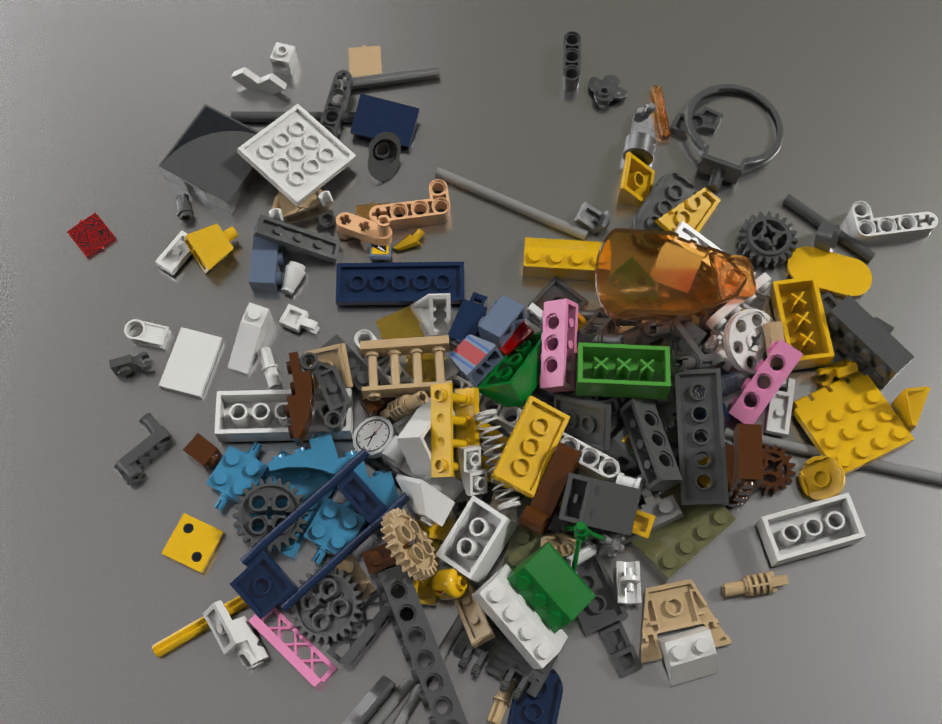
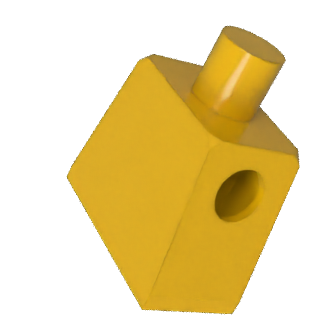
M214 224L187 234L183 241L206 274L232 252L234 248L230 242L238 238V233L232 226L222 231L218 224Z

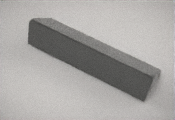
M383 675L342 724H366L396 689V684Z

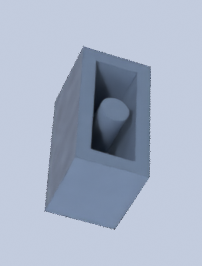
M502 295L498 301L492 304L488 314L480 319L478 323L480 338L502 348L521 322L526 319L525 306Z

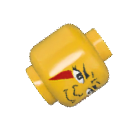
M455 568L438 570L431 582L433 592L442 600L461 598L468 584L467 578Z

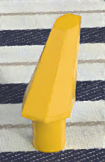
M418 228L413 235L408 234V236L395 244L393 248L401 251L420 245L421 242L419 240L425 232Z

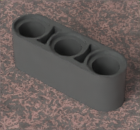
M569 31L563 38L562 87L567 91H574L579 87L581 36L575 31Z

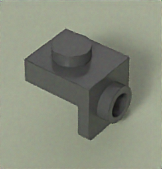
M585 202L581 205L574 222L591 233L596 234L606 230L609 226V218L612 212L607 210L602 213Z

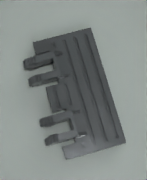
M488 617V620L496 637L476 648L472 646L464 629L452 649V652L462 656L458 663L459 668L464 669L472 654L475 653L479 655V658L471 669V675L477 676L487 660L489 661L485 667L487 672L503 680L508 672L501 684V692L504 693L509 689L513 678L516 676L521 679V682L515 689L513 698L519 700L527 684H530L526 694L536 699L556 664L558 655L543 669H533L491 618Z

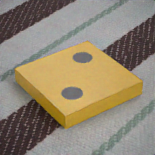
M183 513L161 554L203 574L225 532Z

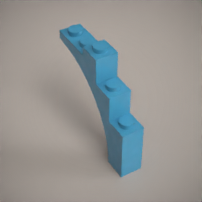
M320 432L314 434L313 439L309 440L311 449L307 450V447H302L294 450V454L286 457L285 454L276 455L267 464L272 474L289 470H310L334 476L358 453L355 450L343 454V458L339 459L331 433ZM364 461L354 469L387 508L399 498L391 471L379 470L372 473L373 477L369 478Z

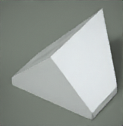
M450 293L427 294L409 306L430 335H448L451 328Z

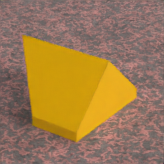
M927 386L905 388L891 403L896 414L909 432L917 426L930 391V388Z

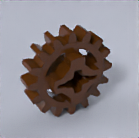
M768 444L764 445L763 481L756 490L763 487L765 494L769 489H771L773 494H776L778 488L784 491L787 488L786 485L789 486L793 482L791 478L796 475V472L791 469L796 464L789 462L792 458L791 455H784L786 449L783 448L781 451H777V445H774L772 449H769ZM774 467H776V468L774 469V471H773V470H769V471L767 470V471H765L766 468H774ZM782 467H784V470H785L784 477H782V476H783V473L781 472Z

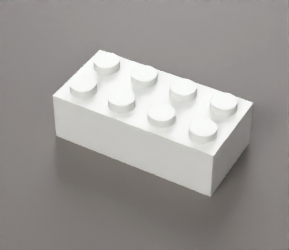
M849 492L762 516L756 523L772 567L852 545L866 537Z

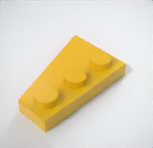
M704 187L654 222L670 236L673 235L677 226L682 221L699 232L721 200L707 187Z

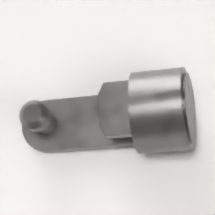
M648 102L645 107H639L635 111L631 132L626 137L624 145V160L626 153L631 152L646 165H650L653 162L656 148V140L654 139L656 132L652 129L654 122L653 113L656 110L654 103Z

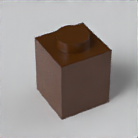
M199 433L183 449L191 460L207 472L218 465L222 456L219 449Z

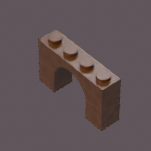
M737 424L733 431L734 445H725L729 507H742V505H745L763 481L762 425Z

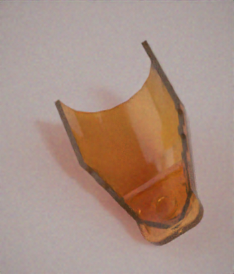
M614 228L601 244L595 267V290L599 305L605 314L613 319L675 321L734 299H748L756 293L753 266L747 257L731 255L711 246L704 247L697 244L696 240H687L679 237V234L673 231Z

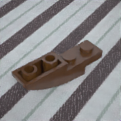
M297 351L289 353L290 361L286 362L288 374H292L294 382H290L292 396H287L288 404L284 405L286 417L291 418L292 423L291 426H288L290 439H294L297 446H300L307 436L313 416L314 383L311 371H302Z

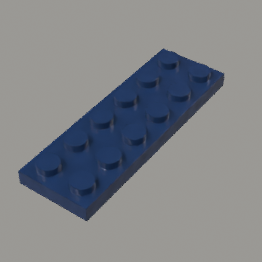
M464 261L337 263L336 305H409L427 294L450 293L451 304H462L464 299Z

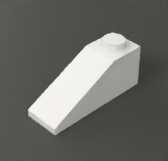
M249 302L240 322L228 369L249 375L258 351L273 321L269 308Z

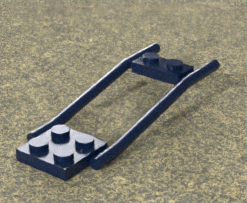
M363 448L332 478L240 558V561L247 568L230 585L260 620L278 604L287 612L382 526L380 523L383 521L382 517L392 509H401L410 500V497L404 492L387 508L354 471L370 455L366 448ZM337 486L340 492L370 524L303 585L297 588L295 583L264 549Z

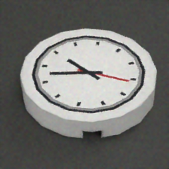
M382 416L367 418L354 431L352 438L353 446L358 453L363 448H366L370 453L369 459L381 457L394 435L396 436V429L388 419Z

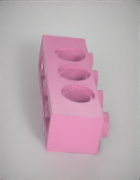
M567 298L544 302V310L542 312L543 332L541 334L540 389L551 393L575 391L578 304Z
M782 339L778 343L776 341L772 342L766 351L769 353L765 361L760 359L753 369L757 372L752 379L748 377L740 387L744 390L740 397L734 396L728 404V407L731 408L728 413L744 424H754L803 356V353ZM775 357L781 358L783 361V367L778 371L773 370L770 366V361ZM760 376H767L770 379V386L768 388L761 389L758 387L757 379ZM748 394H753L757 397V404L753 407H748L744 403V398Z

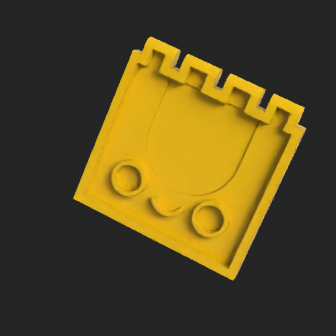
M861 371L852 373L848 378L837 380L827 385V388L818 389L810 393L809 397L804 396L797 399L792 404L794 408L793 415L821 456L824 455L836 459L842 465L845 475L912 443L914 440L911 433L869 375L864 376Z

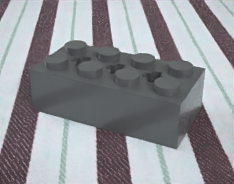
M850 295L836 305L826 317L830 337L838 345L840 351L854 360L858 368L864 370L871 380L882 388H885L914 359V356Z

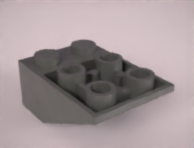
M569 473L559 519L573 523L582 521L590 527L631 536L642 489Z

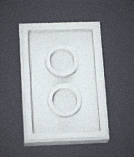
M181 327L159 387L202 399L223 343L222 337Z

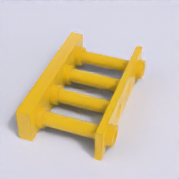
M453 383L431 384V478L454 477V471H456V479L462 480L458 461V447L480 446L479 429L476 428L479 425V421L474 420L475 417H473L476 413H479V388L455 389V393H453ZM453 402H455V416H453ZM453 425H455V439H453ZM453 448H456V462H453Z

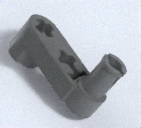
M151 413L143 415L139 420L150 436L120 458L114 465V469L127 485L134 484L141 479L144 471L140 466L164 448L172 439L170 432L164 426H161Z

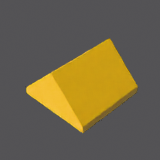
M631 152L626 153L617 203L640 207L652 190L655 171Z

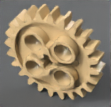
M396 508L386 513L382 517L383 521L380 523L383 526L381 532L385 534L382 539L388 543L386 549L391 550L390 556L391 558L395 557L396 565H401L402 572L407 571L410 578L414 577L415 581H423L433 576L437 571L438 563L435 560L438 557L433 553L436 549L431 546L433 541L428 539V532L423 531V525H419L417 518H412L411 513H406L405 509L400 510ZM416 539L417 542L405 550L403 549L405 544Z

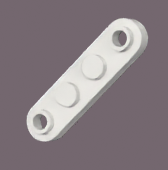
M766 272L763 273L712 315L705 324L711 330L714 328L717 330L721 329L727 323L726 319L729 316L742 310L741 306L743 304L748 306L757 298L756 294L759 291L764 293L772 285L770 283L772 278Z

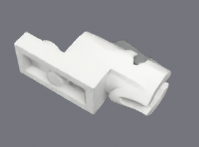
M222 600L214 602L203 613L224 655L236 651L237 656L247 670L258 667L264 663L263 660L269 658L258 631L251 627L245 616L232 620Z

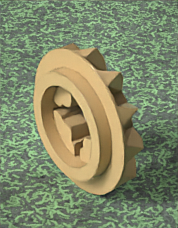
M555 532L554 534L548 533L546 536L541 537L540 547L549 541L562 557L574 554L576 540L573 539V536Z

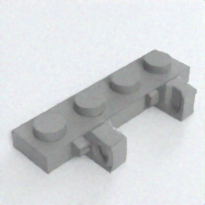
M647 487L641 490V495L646 503L641 505L642 509L640 511L656 516L651 532L684 517L673 494L661 499L659 495L653 497L651 491L647 490ZM634 533L631 536L624 534L625 540L620 542V544L625 545L642 536ZM593 538L592 541L597 547V552L602 556L603 554L599 551L601 548L599 540Z

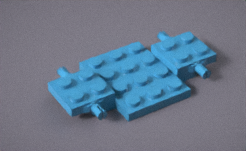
M254 441L248 452L240 451L230 445L209 477L206 485L220 494L213 507L222 512L228 500L241 504L237 497L246 496L243 489L251 491L252 482L256 486H260V479L265 484H268L269 477H271L273 483L276 484L277 480L281 478L283 486L289 481L291 484L290 490L294 487L298 488L296 496L303 494L304 499L300 502L302 503L333 476L310 470H289L272 474L268 465L256 458L262 445ZM282 449L278 454H285V457L291 455ZM335 486L307 511L308 517L302 518L307 521V526H300L304 532L303 535L296 533L298 542L291 539L289 541L290 548L283 544L281 545V552L278 551L277 547H273V550L294 560L304 542L307 541L318 548L311 561L320 565L326 553L336 555L361 532L366 520L352 509L354 506L348 499L345 504L337 503L331 499L337 489V486ZM261 499L256 500L253 507L260 509L265 505V501ZM280 499L276 506L278 508H285L289 501ZM269 511V515H266L268 520L272 519L274 512ZM291 513L280 514V515H283V516H286V517H287V516H289ZM251 514L250 517L253 518L261 515ZM257 522L253 526V531H262L265 524Z

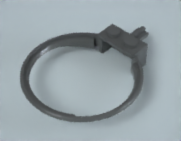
M719 84L703 89L690 100L684 114L686 137L692 148L700 156L697 171L711 176L707 186L711 192L719 191L723 180L736 184L742 171L755 169L769 162L777 154L783 141L782 120L775 107L760 93L741 85ZM714 90H735L749 94L772 111L777 123L775 143L770 150L761 155L748 158L743 157L740 165L708 155L710 145L705 147L706 143L698 135L692 123V113L695 105L704 95Z

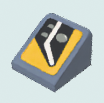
M392 243L388 246L370 244V260L391 259Z

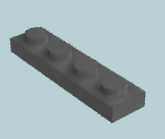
M262 214L258 218L254 233L256 237L332 263L336 262L341 241Z

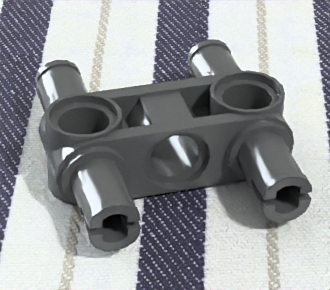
M605 304L597 310L579 309L578 313L588 322L581 330L577 331V346L578 342L625 344V336L615 334L623 326L641 327L643 322L642 314L624 312L622 309H618L616 304Z

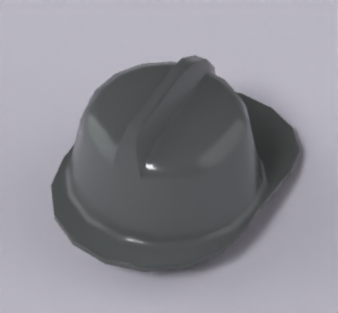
M382 132L369 144L368 170L374 179L387 181L397 172L401 142L394 133Z

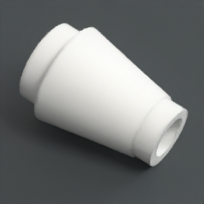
M290 261L285 267L281 290L293 294L306 274V267L298 262Z

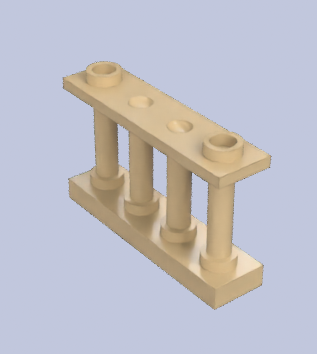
M449 335L360 341L361 357L368 359L369 386L362 387L363 399L377 401L386 397H400L405 394L413 395L419 391H425L429 395L431 394V384L452 383V380L445 381L443 358L445 352H450ZM427 353L434 354L436 382H423L421 355ZM401 355L412 356L414 383L400 384L399 357ZM388 356L390 357L391 385L378 386L377 358Z

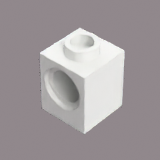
M276 42L270 56L273 72L288 76L293 75L298 63L295 46Z

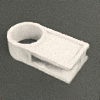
M138 319L130 320L124 327V333L131 342L165 349L171 333L167 326ZM137 325L143 327V332L139 336H129V331L132 327Z

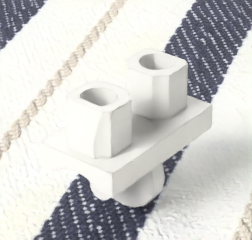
M616 561L617 604H641L640 561Z

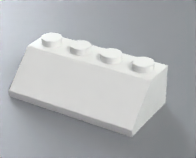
M505 564L471 596L533 669H543L560 652L568 636L562 629L554 633L507 580L512 569Z

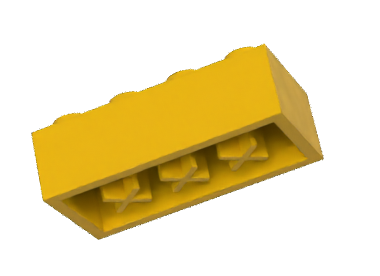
M809 276L773 281L769 294L775 322L782 321L785 342L803 353V356L793 370L830 365L835 355L817 277Z

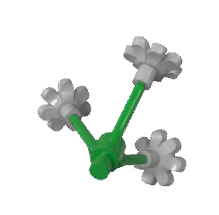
M560 512L558 516L554 515L547 529L552 531L550 534L555 532L571 536L574 534L576 545L571 568L577 574L576 569L582 542L587 541L589 537L598 539L601 545L600 553L603 555L608 553L611 558L617 556L616 550L622 552L625 548L623 544H620V542L625 540L624 534L603 530V534L600 535L588 529L587 525L582 521L578 522L576 526H572L573 522L559 519Z

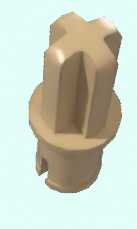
M512 680L506 692H501L499 687L497 695L493 696L494 702L487 717V721L490 724L501 723L507 706L511 705L510 698L517 684L516 680Z

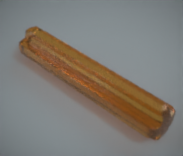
M654 85L651 87L652 101L656 105L655 117L659 138L661 140H668L671 133L663 90L660 85Z

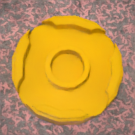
M824 455L814 456L803 464L804 466L799 474V482L807 496L820 501L838 496L843 491L846 482L845 471L836 459Z

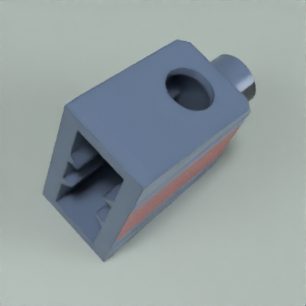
M471 334L462 342L458 339L453 340L449 347L452 351L449 358L474 387L504 358L494 343Z

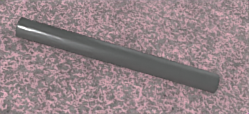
M790 194L783 201L784 204L818 227L823 221L831 223ZM840 229L838 241L868 262H871L876 253Z

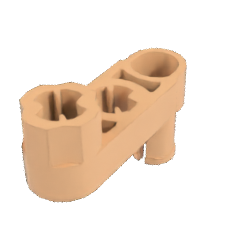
M342 212L336 217V229L341 239L346 240L354 237L380 246H388L393 240L392 229L390 228L391 220L387 215H380L377 222L348 212Z

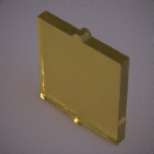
M410 306L375 321L381 332V339L425 337L418 324L419 319L415 318Z

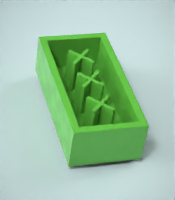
M578 342L576 355V395L645 399L668 398L671 388L670 346Z

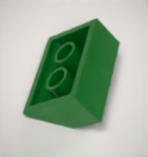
M549 541L515 566L507 578L511 585L554 633L572 622L596 596Z

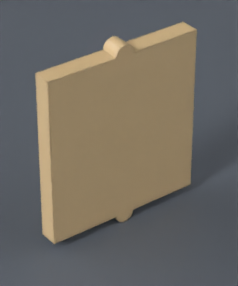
M363 45L362 47L348 48L349 72L352 77L382 73L381 46L366 47V45Z

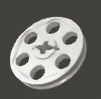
M752 308L736 312L730 317L724 329L723 345L726 356L738 371H742L747 375H755L757 373L753 369L760 359L763 360L764 351L766 352L762 324L774 322L762 310ZM753 315L758 319L757 326L752 322ZM737 321L742 325L741 332L736 329ZM734 342L739 345L738 353L733 349ZM748 357L752 360L753 365L751 369L747 366Z

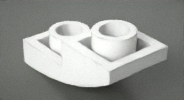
M481 446L458 447L459 469L466 494L472 496L487 493V470L481 469Z

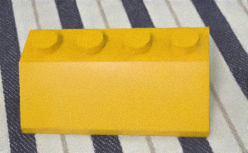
M525 237L523 277L553 279L557 276L559 279L607 282L610 271L609 242Z

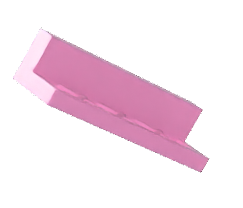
M276 607L261 620L255 614L249 620L317 690L337 670V667L307 640L304 635L299 634L300 631ZM272 611L278 616V627H268L263 622ZM281 620H282L287 626H281ZM273 630H278V636L273 632ZM281 630H292L294 632V643H284L281 640ZM298 637L303 641L302 643H298ZM298 646H308L311 649V659H300L297 656ZM314 653H315L320 659H314ZM324 662L330 668L321 679L314 673V663ZM305 663H311V669Z

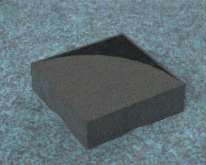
M205 104L159 164L160 171L164 179L187 191L202 196L209 203L233 214L248 193L253 181L260 175L256 169L237 153V149L259 133V131Z

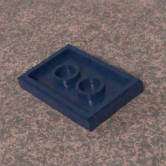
M360 94L350 133L374 139L382 132H391L399 138L401 147L410 149L420 108Z

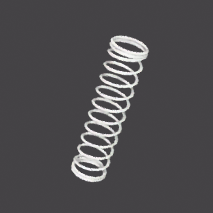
M497 409L482 411L473 416L476 421H484L476 427L479 430H486L479 435L481 439H488L481 446L486 448L492 447L486 450L483 455L495 456L486 461L485 464L496 465L497 463L488 462L500 457L501 453H486L506 445V443L484 445L491 440L504 436L503 434L481 436L489 431L501 428V425L479 428V426L487 422L499 419V417L489 418L497 415ZM495 467L489 469L488 473L492 474L490 471L494 470ZM493 478L490 480V482L492 483H501L499 481H493ZM503 483L493 488L494 492L507 491L496 496L495 500H509L500 504L497 507L498 511L518 507L522 504L520 500L516 501L520 499L519 496L497 499L516 490L512 488L495 490L505 485Z

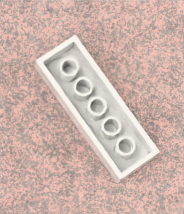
M345 388L350 398V401L353 405L352 390L351 388ZM291 389L217 391L214 434L219 442L294 440L290 439L288 426L292 425L291 418L286 417L284 405L288 404L287 396H292ZM314 389L313 416L305 440L313 439V435L320 432L331 433L333 439H352L353 406L348 408L342 431L334 433L326 427L324 422L325 415L330 411L321 389Z

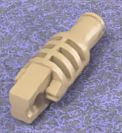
M419 391L413 395L405 394L387 403V408L380 411L379 415L386 419L392 418L393 422L414 413L417 407L427 403L428 395L425 391Z
M774 571L747 575L739 581L722 584L724 597L742 594L751 597L777 592V586L787 585L789 581L787 575L774 576Z

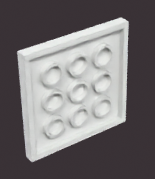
M296 104L237 149V153L296 207L356 160V155L299 104Z

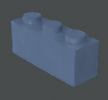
M253 236L249 274L250 287L252 291L278 292V284H282L280 265L284 264V253L281 252L282 245Z

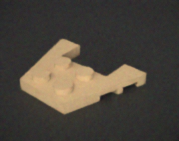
M692 579L645 589L640 652L641 664L663 659L657 635L702 625L711 630L715 648L732 644L731 639L725 634L719 624L720 622L708 608L707 602Z

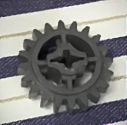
M768 211L766 216L762 212H759L758 217L752 214L750 220L746 219L739 231L738 240L741 241L739 248H745L742 254H750L748 261L756 259L757 266L764 262L765 268L768 267L770 262L774 267L777 266L778 261L784 264L786 259L792 257V252H795L797 248L795 246L798 242V239L795 238L797 231H791L793 224L786 225V217L779 220V213L775 217L771 216L770 211ZM759 228V234L756 237H752V232ZM783 241V247L776 250V245Z

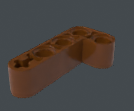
M562 442L558 445L531 504L526 506L519 519L518 524L539 535L546 533L565 493L569 473L575 472L580 461L581 451Z

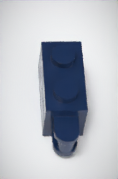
M473 292L470 301L463 299L448 333L449 345L455 339L462 342L470 334L480 338L478 323L483 316L488 314V308L485 307L488 301L487 296Z

